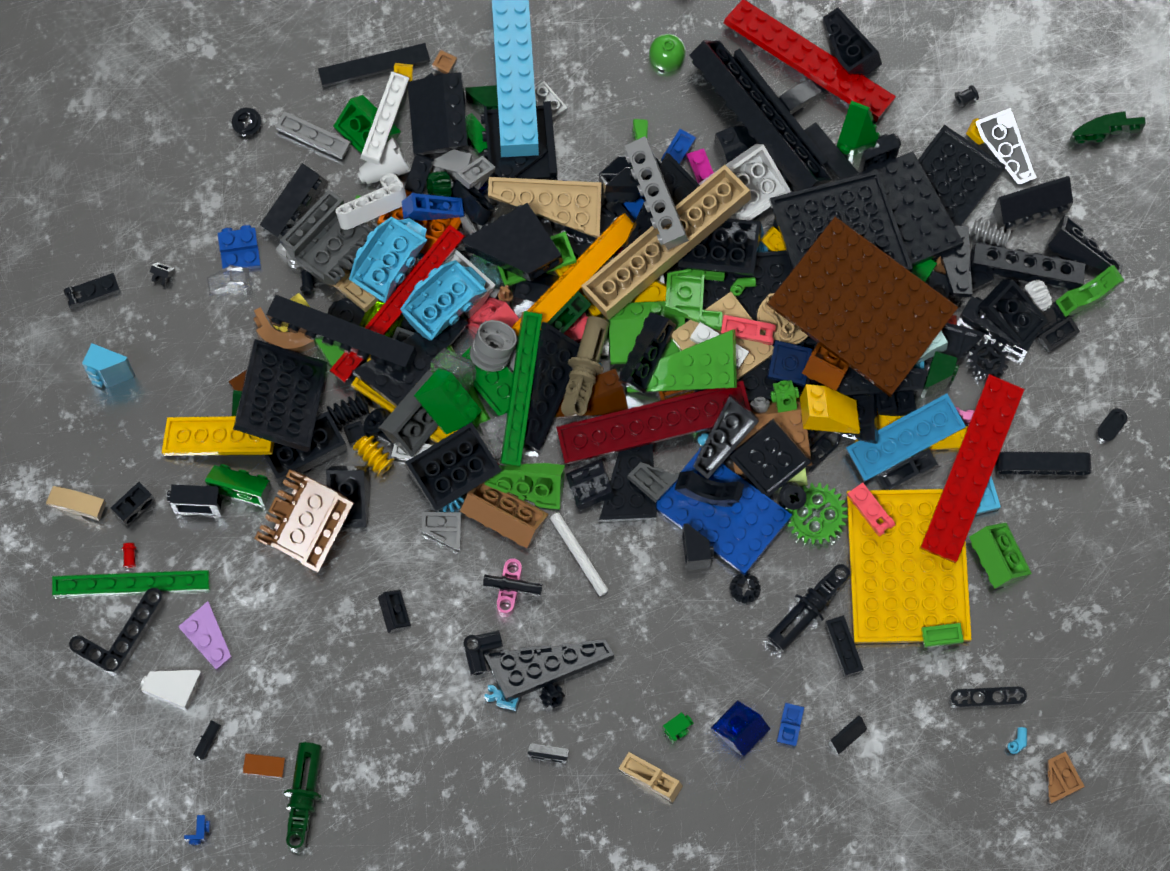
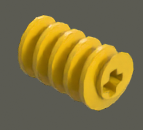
M363 436L355 443L353 450L358 451L357 454L363 456V461L368 462L367 465L373 467V472L378 473L377 476L380 477L389 470L395 459H387L390 454L389 452L382 454L385 448H377L380 443L379 441L372 443L375 438L374 436Z

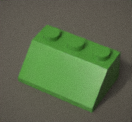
M1007 523L986 526L969 536L972 547L977 552L980 563L985 568L989 581L994 588L1007 586L1032 574Z

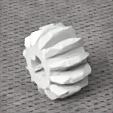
M1034 280L1025 285V294L1040 312L1050 308L1052 297L1043 281Z

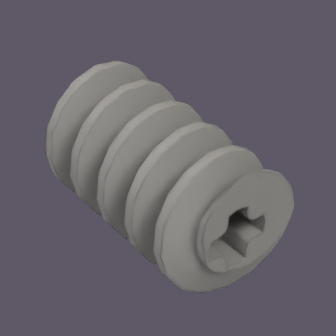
M983 217L978 221L975 220L969 238L976 234V241L983 237L982 242L986 243L990 240L989 245L991 246L997 243L996 246H1006L1011 229H1008L1005 233L1004 226L997 230V223L990 227V220L983 224Z

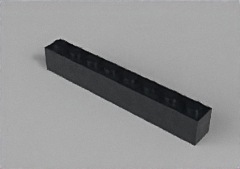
M276 294L266 314L270 323L275 326H286L293 333L302 332L309 339H320L322 343L331 347L336 345L346 353L352 351L357 353L356 355L362 359H373L380 366L389 365L392 370L402 373V371L409 373L418 353L414 346Z

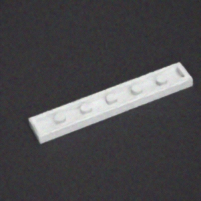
M391 72L360 159L378 165L409 77Z

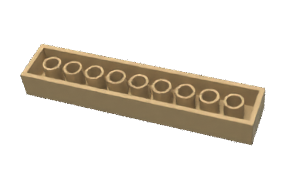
M724 165L675 206L689 241L668 250L665 245L660 244L657 235L660 234L658 228L654 229L651 226L581 286L584 295L609 320L750 201V189ZM667 224L664 229H669L672 224Z

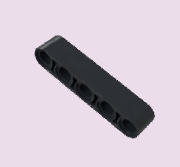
M1000 452L997 459L998 474L1089 475L1091 474V454L1086 452Z

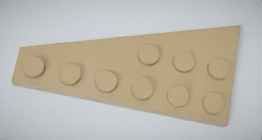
M489 177V198L515 208L528 203L535 215L595 238L600 236L601 182Z

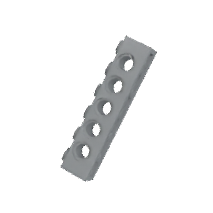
M642 137L624 145L627 151L624 153L628 164L632 163L633 169H630L634 179H638L640 183L637 188L640 195H644L646 198L644 202L647 212L652 213L651 223L654 229L658 228L660 233L657 235L660 244L665 245L669 250L689 241L647 138ZM645 158L642 164H638L640 159ZM647 175H652L649 180H644ZM654 191H659L656 196L651 197ZM665 207L662 213H658L660 208ZM667 224H672L669 229H664Z

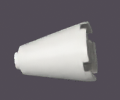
M392 138L385 144L378 165L366 161L359 168L360 172L357 174L362 183L372 184L380 181L382 176L387 174L398 176L408 173L411 167L408 161L405 162L404 153Z

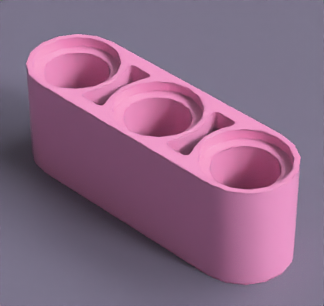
M515 558L507 560L502 575L506 576V578L520 580L522 574L520 561ZM514 565L518 567V571L511 573L508 571V568ZM499 589L497 612L500 616L509 617L513 614L518 592L500 591ZM502 603H509L511 605L509 610H502L500 606Z

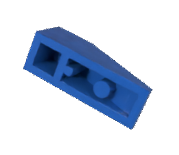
M411 193L402 201L403 219L410 218L412 220L424 221L464 216L462 198Z

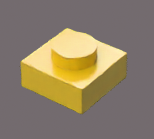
M395 63L394 72L409 77L408 82L413 81V65Z
M976 118L972 120L966 135L980 145L984 141L975 122L979 119Z

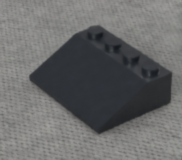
M462 73L440 74L409 81L408 94L413 154L444 153L453 149L458 151L469 150Z
M728 218L679 260L678 268L754 276L761 240V221Z
M472 422L405 462V467L435 511L440 510L502 472Z

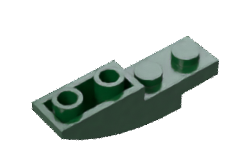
M1126 111L1106 114L1092 119L1077 128L1069 140L1070 143L1076 142V144H1083L1087 141L1101 143L1107 140L1110 133L1113 135H1118L1122 132L1139 133L1146 125L1145 117L1126 118Z

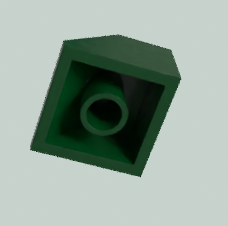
M935 351L928 369L921 398H926L946 388L950 381H954L959 365L956 364L958 358Z

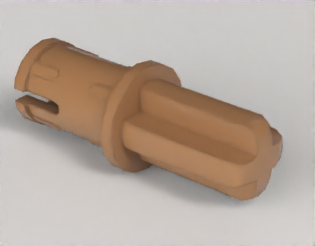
M501 286L498 299L510 306L513 298L510 286Z

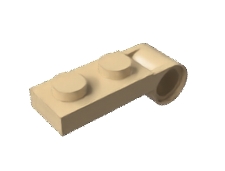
M342 269L345 272V276L333 286L367 312L378 299L350 281V271Z

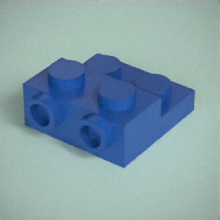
M244 225L240 227V230L224 228L221 230L222 232L218 233L223 273L261 268L255 228H252L250 225Z

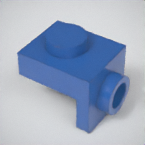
M197 815L196 835H184V840L189 842V845H201V842H206V835L210 833V821H207L205 815Z

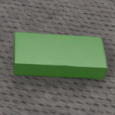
M961 623L921 628L924 648L962 644L964 642Z

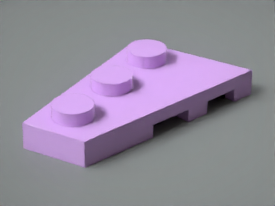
M208 601L178 626L217 671L232 658Z

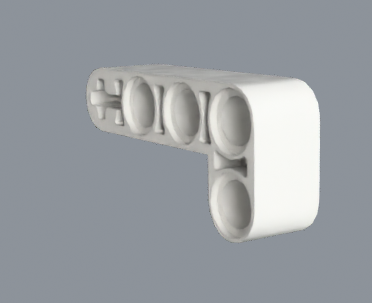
M395 174L384 175L380 179L382 188L339 206L336 209V215L340 227L348 230L402 207V201L407 196L404 186Z

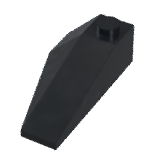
M838 7L823 17L838 62L848 74L868 75L882 65L879 51Z
M1065 214L1049 237L1047 244L1049 248L1064 257L1078 260L1081 263L1103 271L1115 265L1121 274L1123 265L1107 250H1101L1096 243L1097 241L1093 237L1091 239L1083 233L1085 229Z

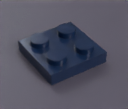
M775 340L767 378L777 381L792 380L794 385L804 387L807 376L802 374L811 356L812 349Z

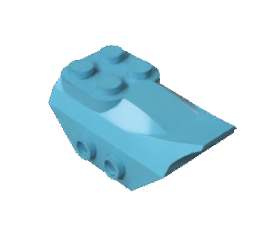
M391 216L377 226L374 231H371L367 236L364 246L358 249L349 280L385 303L404 280L408 268L415 264L416 256L427 242V229L410 218L396 220Z
M456 260L441 265L438 269L434 268L428 274V278L424 281H419L400 310L409 324L418 333L428 340H433L450 324H455L459 320V316L463 312L467 313L473 307V303L487 292L484 288L486 281L472 267L461 266Z

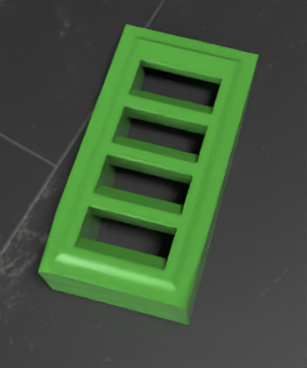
M633 119L635 140L642 137L647 138V120Z

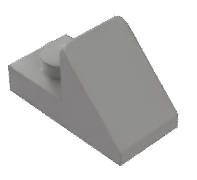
M481 156L458 171L455 178L468 189L474 186L479 190L496 167Z

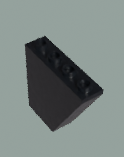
M528 203L517 206L512 212L501 215L496 221L491 224H485L477 232L470 233L462 239L466 251L530 282L563 263L561 253Z

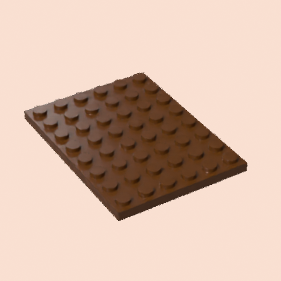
M837 217L833 218L767 303V306L890 397L958 309V306Z

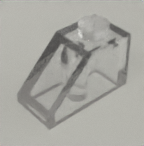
M230 265L207 277L209 295L237 293L250 287L248 268Z

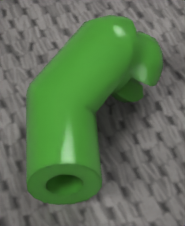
M755 277L738 278L731 286L730 291L735 296L741 295L745 287L756 286Z

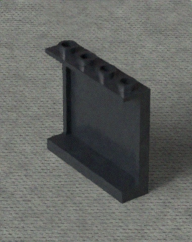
M545 101L543 105L536 106L538 140L548 152L516 178L551 179L557 177L551 101ZM485 106L484 113H480L481 124H485L486 131H482L483 142H487V149H484V158L495 166L501 158L498 109L487 110Z

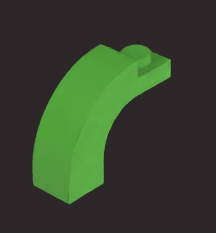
M1112 265L1087 284L1066 292L1056 300V303L1065 317L1076 314L1108 296L1124 279L1115 265Z

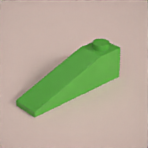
M551 463L521 464L519 467L499 465L502 472L484 482V485L501 492L517 495L523 501L526 499L534 502L538 507L560 510L565 480V465Z

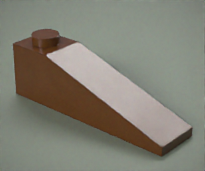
M616 369L595 376L596 381L592 387L587 410L582 416L593 417L594 415H606L629 409L623 386L618 381L619 376ZM563 396L554 418H573L574 416H564L561 411V405L564 400Z

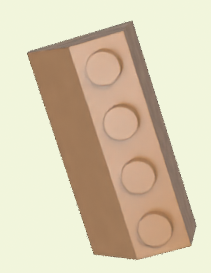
M484 483L467 493L460 510L467 517L475 519L485 527L497 531L500 535L508 537L518 545L526 548L534 541L549 515L509 492H501L484 485Z

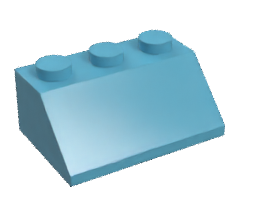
M91 343L82 365L93 385L100 388L102 386L109 388L134 378L135 373L126 356Z

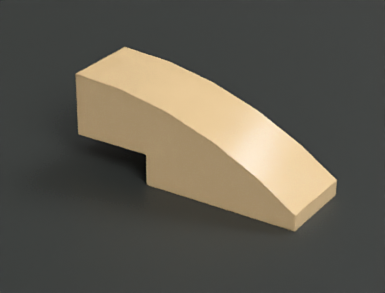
M53 486L46 505L99 521L106 502L104 499L89 494Z
M628 752L618 768L638 783L672 803L683 787L679 780L667 775L661 769Z

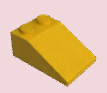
M805 385L800 396L803 429L860 433L856 400L826 386Z

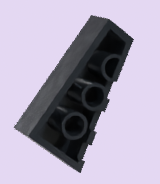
M302 163L264 217L260 226L279 239H282L301 218L302 214L328 181Z
M729 394L693 464V467L707 479L759 422V418L733 395Z

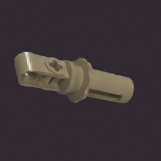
M594 316L587 318L577 357H572L568 361V364L573 369L569 374L570 379L561 405V411L566 417L582 416L586 413L592 387L596 381L595 376L603 373L604 368L599 364V360L609 328V322L603 318Z

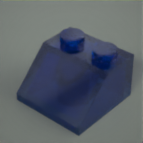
M738 700L711 727L731 749L743 757L771 729L759 713Z

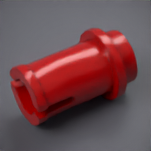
M124 543L123 547H121L124 559L123 567L134 568L136 567L135 550H137V547H135V543Z

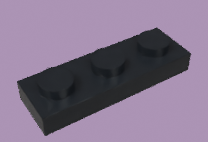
M844 615L825 621L844 677L864 671Z

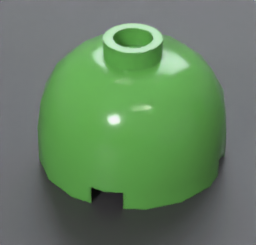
M673 34L658 36L650 46V62L658 70L661 69L664 72L675 71L682 66L685 60L686 50L684 43Z

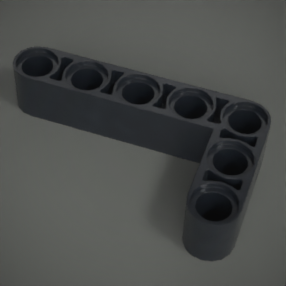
M150 588L145 592L109 651L80 635L70 639L69 647L76 656L109 675L116 676L120 674L165 602L163 594L157 588ZM152 595H159L158 601L150 602ZM148 611L149 615L147 618H139L141 612ZM132 628H138L136 635H129V631ZM77 643H84L82 649L75 650V645ZM121 645H128V649L125 652H119ZM94 652H101L98 659H91ZM110 662H117L116 668L108 669Z

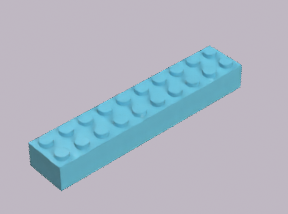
M492 0L501 157L539 155L529 0Z

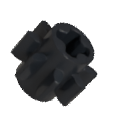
M551 683L542 688L541 695H539L542 704L546 708L550 705L553 709L561 705L563 697H565V694L562 692L563 689L558 684L554 687Z

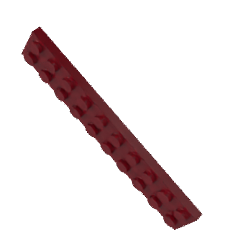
M737 382V388L707 389L557 426L565 465L712 429L729 394L733 395L750 410L744 382Z

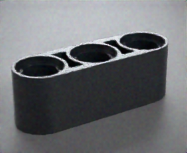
M456 180L451 189V197L462 198L463 211L476 224L485 225L494 207L474 186L468 189L460 181Z

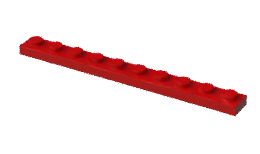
M449 225L365 328L385 335L402 315L400 308L414 290L415 285L419 281H424L428 278V274L434 268L438 269L443 265L465 236ZM352 351L350 353L344 352L330 369V372L346 383L352 376V370L359 367L365 359L358 357L357 353Z

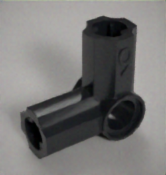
M499 630L480 635H469L464 639L463 644L470 675L478 676L487 672L483 652L503 647ZM474 641L478 646L475 649H469L467 644Z

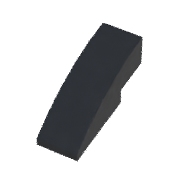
M808 79L780 95L779 99L790 113L793 114L800 108H806L829 91Z
M928 448L877 476L885 490H894L939 468L940 465L932 450Z

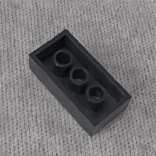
M327 411L316 417L308 452L274 442L273 454L263 455L278 485H280L284 479L290 480L286 477L289 469L302 474L346 451L347 446Z

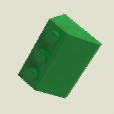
M364 95L351 98L333 127L362 153L378 109ZM394 124L391 127L386 143L392 138L396 141L401 133Z
M438 368L414 395L444 434H449L471 423L482 411L452 372Z
M220 464V466L214 465L205 479L207 486L219 487L221 494L263 507H265L271 488L270 480L266 476L249 475L248 471L241 469L238 471L231 470V467Z

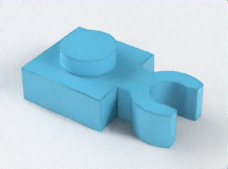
M488 685V691L493 692V694H485L486 701L493 702L496 700L497 706L516 711L520 697L506 702L500 690H497L494 685Z

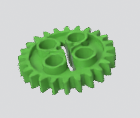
M820 482L817 487H814L813 483H811L809 489L803 485L807 500L802 508H806L808 514L805 517H800L798 515L800 509H785L792 514V518L789 520L792 522L787 526L788 528L794 527L791 532L792 534L799 533L798 540L805 537V544L809 539L812 545H815L816 540H819L820 545H822L824 539L830 543L829 537L832 536L837 539L835 533H842L839 527L846 526V523L842 521V519H848V516L843 514L848 511V508L842 507L846 502L845 500L839 501L842 496L841 493L834 495L836 489L833 488L829 491L828 484L822 488ZM816 496H821L823 503L815 505L813 499ZM827 503H830L829 507L820 512L819 518L817 516L813 517L814 510L819 512ZM828 511H833L836 515L834 519L827 520L825 514ZM813 517L806 525H803L804 521ZM811 524H820L819 531L812 532L810 530Z

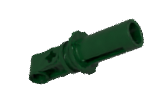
M310 742L298 744L292 789L284 791V795L290 798L289 804H287V810L290 813L286 843L289 850L294 853H299L305 848L310 814L315 812L314 802L322 799V795L316 792L322 746ZM307 757L311 759L306 790H303L302 782ZM293 838L301 839V843L297 846L290 844Z

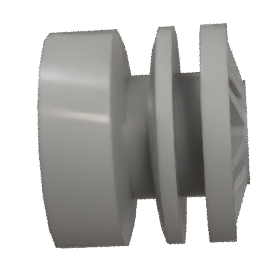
M489 320L482 323L470 348L472 362L485 371L496 372L504 369L517 342L514 330L501 321Z

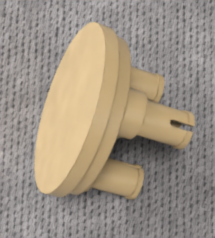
M775 293L769 294L759 306L757 321L776 325V331L773 332L774 341L777 340L794 345L800 344L808 335L767 306L768 301Z

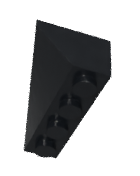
M649 313L648 317L644 320L640 334L636 337L633 350L628 354L626 365L619 374L618 381L643 394L645 393L676 327L674 322L658 314Z

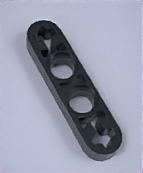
M1018 686L958 689L951 694L949 701L953 707L959 709L1018 706L1025 702L1027 693L1024 688ZM1006 691H1009L1008 695H1014L1018 691V694L1022 695L1019 701H1017L1016 697H1010L1008 699L1009 702H1007ZM1000 692L1003 695V701H994L993 693ZM967 693H970V704H968V700H962L961 704L954 700L957 694H960L961 698H966L968 696ZM975 693L983 695L984 701L982 703L974 701L973 695Z

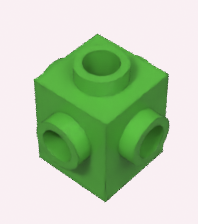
M792 380L773 383L774 391H771L770 394L772 403L776 404L778 413L796 410V399L799 398L798 388L793 386Z

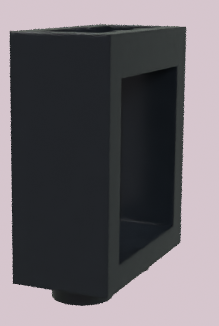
M171 484V490L167 492V502H169L174 513L221 515L222 494L219 487Z

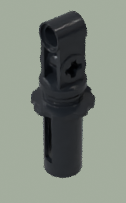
M838 564L818 582L814 589L809 588L805 596L802 597L796 594L794 597L797 600V604L766 636L777 649L784 652L814 619L822 622L824 618L821 613L829 607L828 601L848 581L850 575L849 568L844 564ZM842 570L845 572L846 577L839 579L836 577L835 572ZM804 610L808 611L784 638L781 634Z

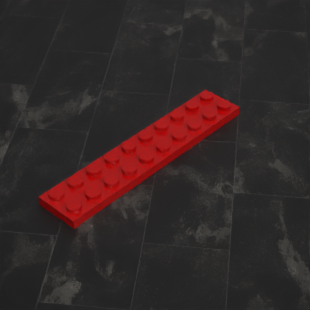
M741 0L723 22L726 26L846 103L850 104L851 101L869 107L873 120L876 122L896 98L895 95L862 74H848L839 64L837 58L746 0Z
M990 374L988 375L920 549L950 562H957L1025 389Z

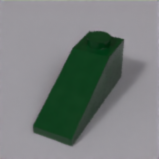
M577 291L547 323L564 333L592 304Z

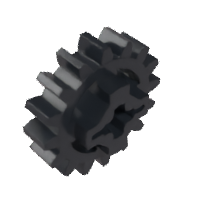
M988 339L985 344L981 340L979 345L976 344L970 350L969 354L971 356L968 357L967 361L972 363L968 367L969 369L974 368L973 375L980 374L979 379L983 376L987 379L989 374L998 377V374L1002 377L1003 371L1007 370L1008 366L1006 364L1009 363L1010 359L1005 357L1008 355V351L1003 352L1002 350L1005 346L998 347V341L991 344V339ZM985 349L983 354L979 353V355H977L978 352ZM998 365H1000L999 368L992 371L993 367H998Z

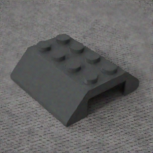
M328 190L284 235L280 243L298 265L324 284L336 285L345 276V272L342 269L348 270L352 268L358 249L364 246L368 234L374 231L378 225L372 222L371 227L363 223L348 230L342 229L336 215V209L344 204V200L331 190Z

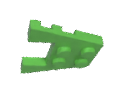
M691 269L667 273L665 310L721 331L722 312L703 310L704 279L724 281L725 273Z

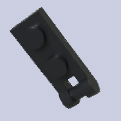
M114 273L74 287H67L63 290L65 296L68 297V305L71 309L121 292ZM80 293L82 297L76 298L75 295Z

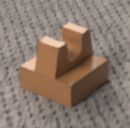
M440 50L432 64V68L444 74L451 73L457 62V57Z

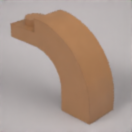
M261 307L254 310L256 317L253 320L258 327L256 333L261 341L298 353H303L315 347L314 340L304 336V333L299 331L298 333L280 332L270 325Z

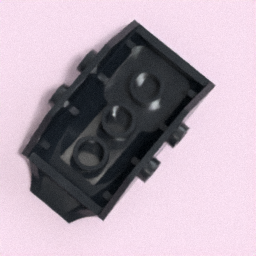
M618 156L599 173V182L602 183L601 194L608 202H617L618 200L636 202L640 197H645L640 195L637 188L640 183L638 179H634L630 170L633 169L632 163L628 164L625 156ZM645 158L640 159L638 164H642ZM656 158L660 168L661 162ZM647 175L644 180H649L652 175Z

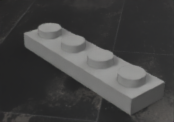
M285 111L276 125V130L342 160L351 145L350 141Z

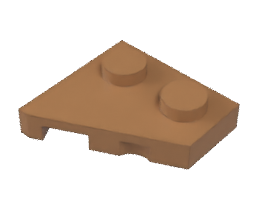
M1066 751L1047 761L1049 804L1085 787Z

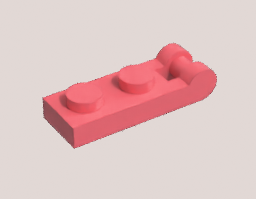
M724 315L720 334L735 330L736 338L773 345V332L776 331V325ZM760 329L766 331L765 335H760Z
M861 483L847 493L849 499L879 537L885 533V530L895 526L893 519L888 516L864 483ZM881 518L884 522L879 525L876 521Z

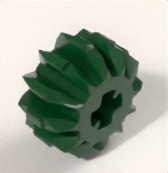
M442 171L429 174L427 193L429 195L451 197L450 176Z

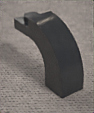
M685 471L679 473L674 490L703 503L732 507L733 503H739L744 484L740 482H715L693 471Z

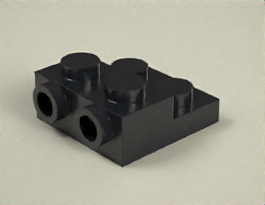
M894 133L891 135L884 134L876 141L875 148L870 147L866 149L859 165L861 172L897 158L901 146L898 135Z

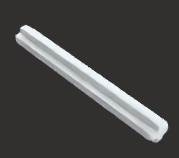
M560 513L553 514L551 516L552 523L598 595L601 597L607 594L608 588Z

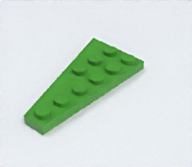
M730 330L660 359L645 392L737 388L735 330ZM627 387V393L639 392Z

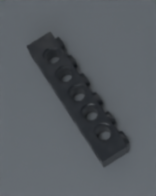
M985 242L975 243L971 249V271L1027 282L1040 280L1045 285L1068 290L1077 289L1084 284L1085 263H1080L1078 260H1064L1058 256L1049 257L1041 253H1028L1021 249L1012 250L1007 249L1005 246H991Z

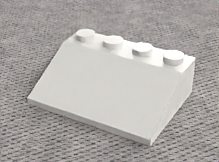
M763 144L753 145L726 164L750 189L751 200L730 217L731 219L752 220L771 206L769 202L771 197L791 193L790 188ZM711 174L710 176H708L706 179H704L703 181H701V182L698 183V184L701 185V184L704 183L709 177H711L713 174Z

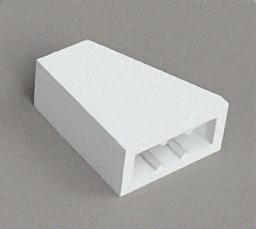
M199 670L150 671L147 676L143 677L140 686L144 694L187 711L203 674Z

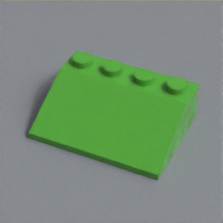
M665 301L628 303L608 320L610 363L626 364L628 354L633 350L636 337L640 334L644 320L650 312L676 324L674 331L685 324V317L665 310ZM671 337L661 359L680 351Z

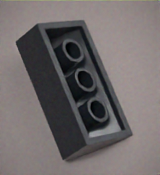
M1062 177L998 197L993 213L999 228L1004 226V229L1012 230L1017 225L1023 223L1024 225H1029L1036 219L1041 218L1045 220L1056 213H1067L1073 204L1070 177Z

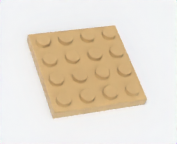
M732 292L705 309L707 311L722 312V322L724 315L752 320ZM689 320L673 331L671 339L680 351L696 345L695 342L690 340V336L698 326V322ZM713 329L714 331L718 332L719 334L721 333V331L716 330V329ZM736 338V344L749 351L740 368H736L737 380L769 359L772 355L773 346Z

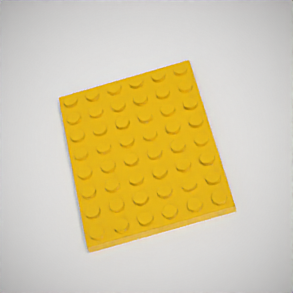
M943 489L869 490L888 516L895 522V526L885 530V533L880 537L847 496V493L850 491L846 492L854 644L923 642L922 627L961 623L963 641L970 642L972 640L966 541L956 563L920 549ZM880 518L876 522L880 525L884 521Z

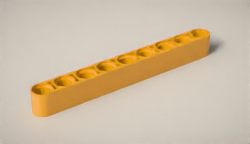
M626 213L620 215L527 312L542 314L541 324L542 322L547 323L626 242L634 225V222ZM521 318L512 326L517 336H519Z

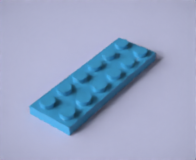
M945 394L878 430L877 444L857 441L846 447V450L865 482L957 433L966 426L948 394Z

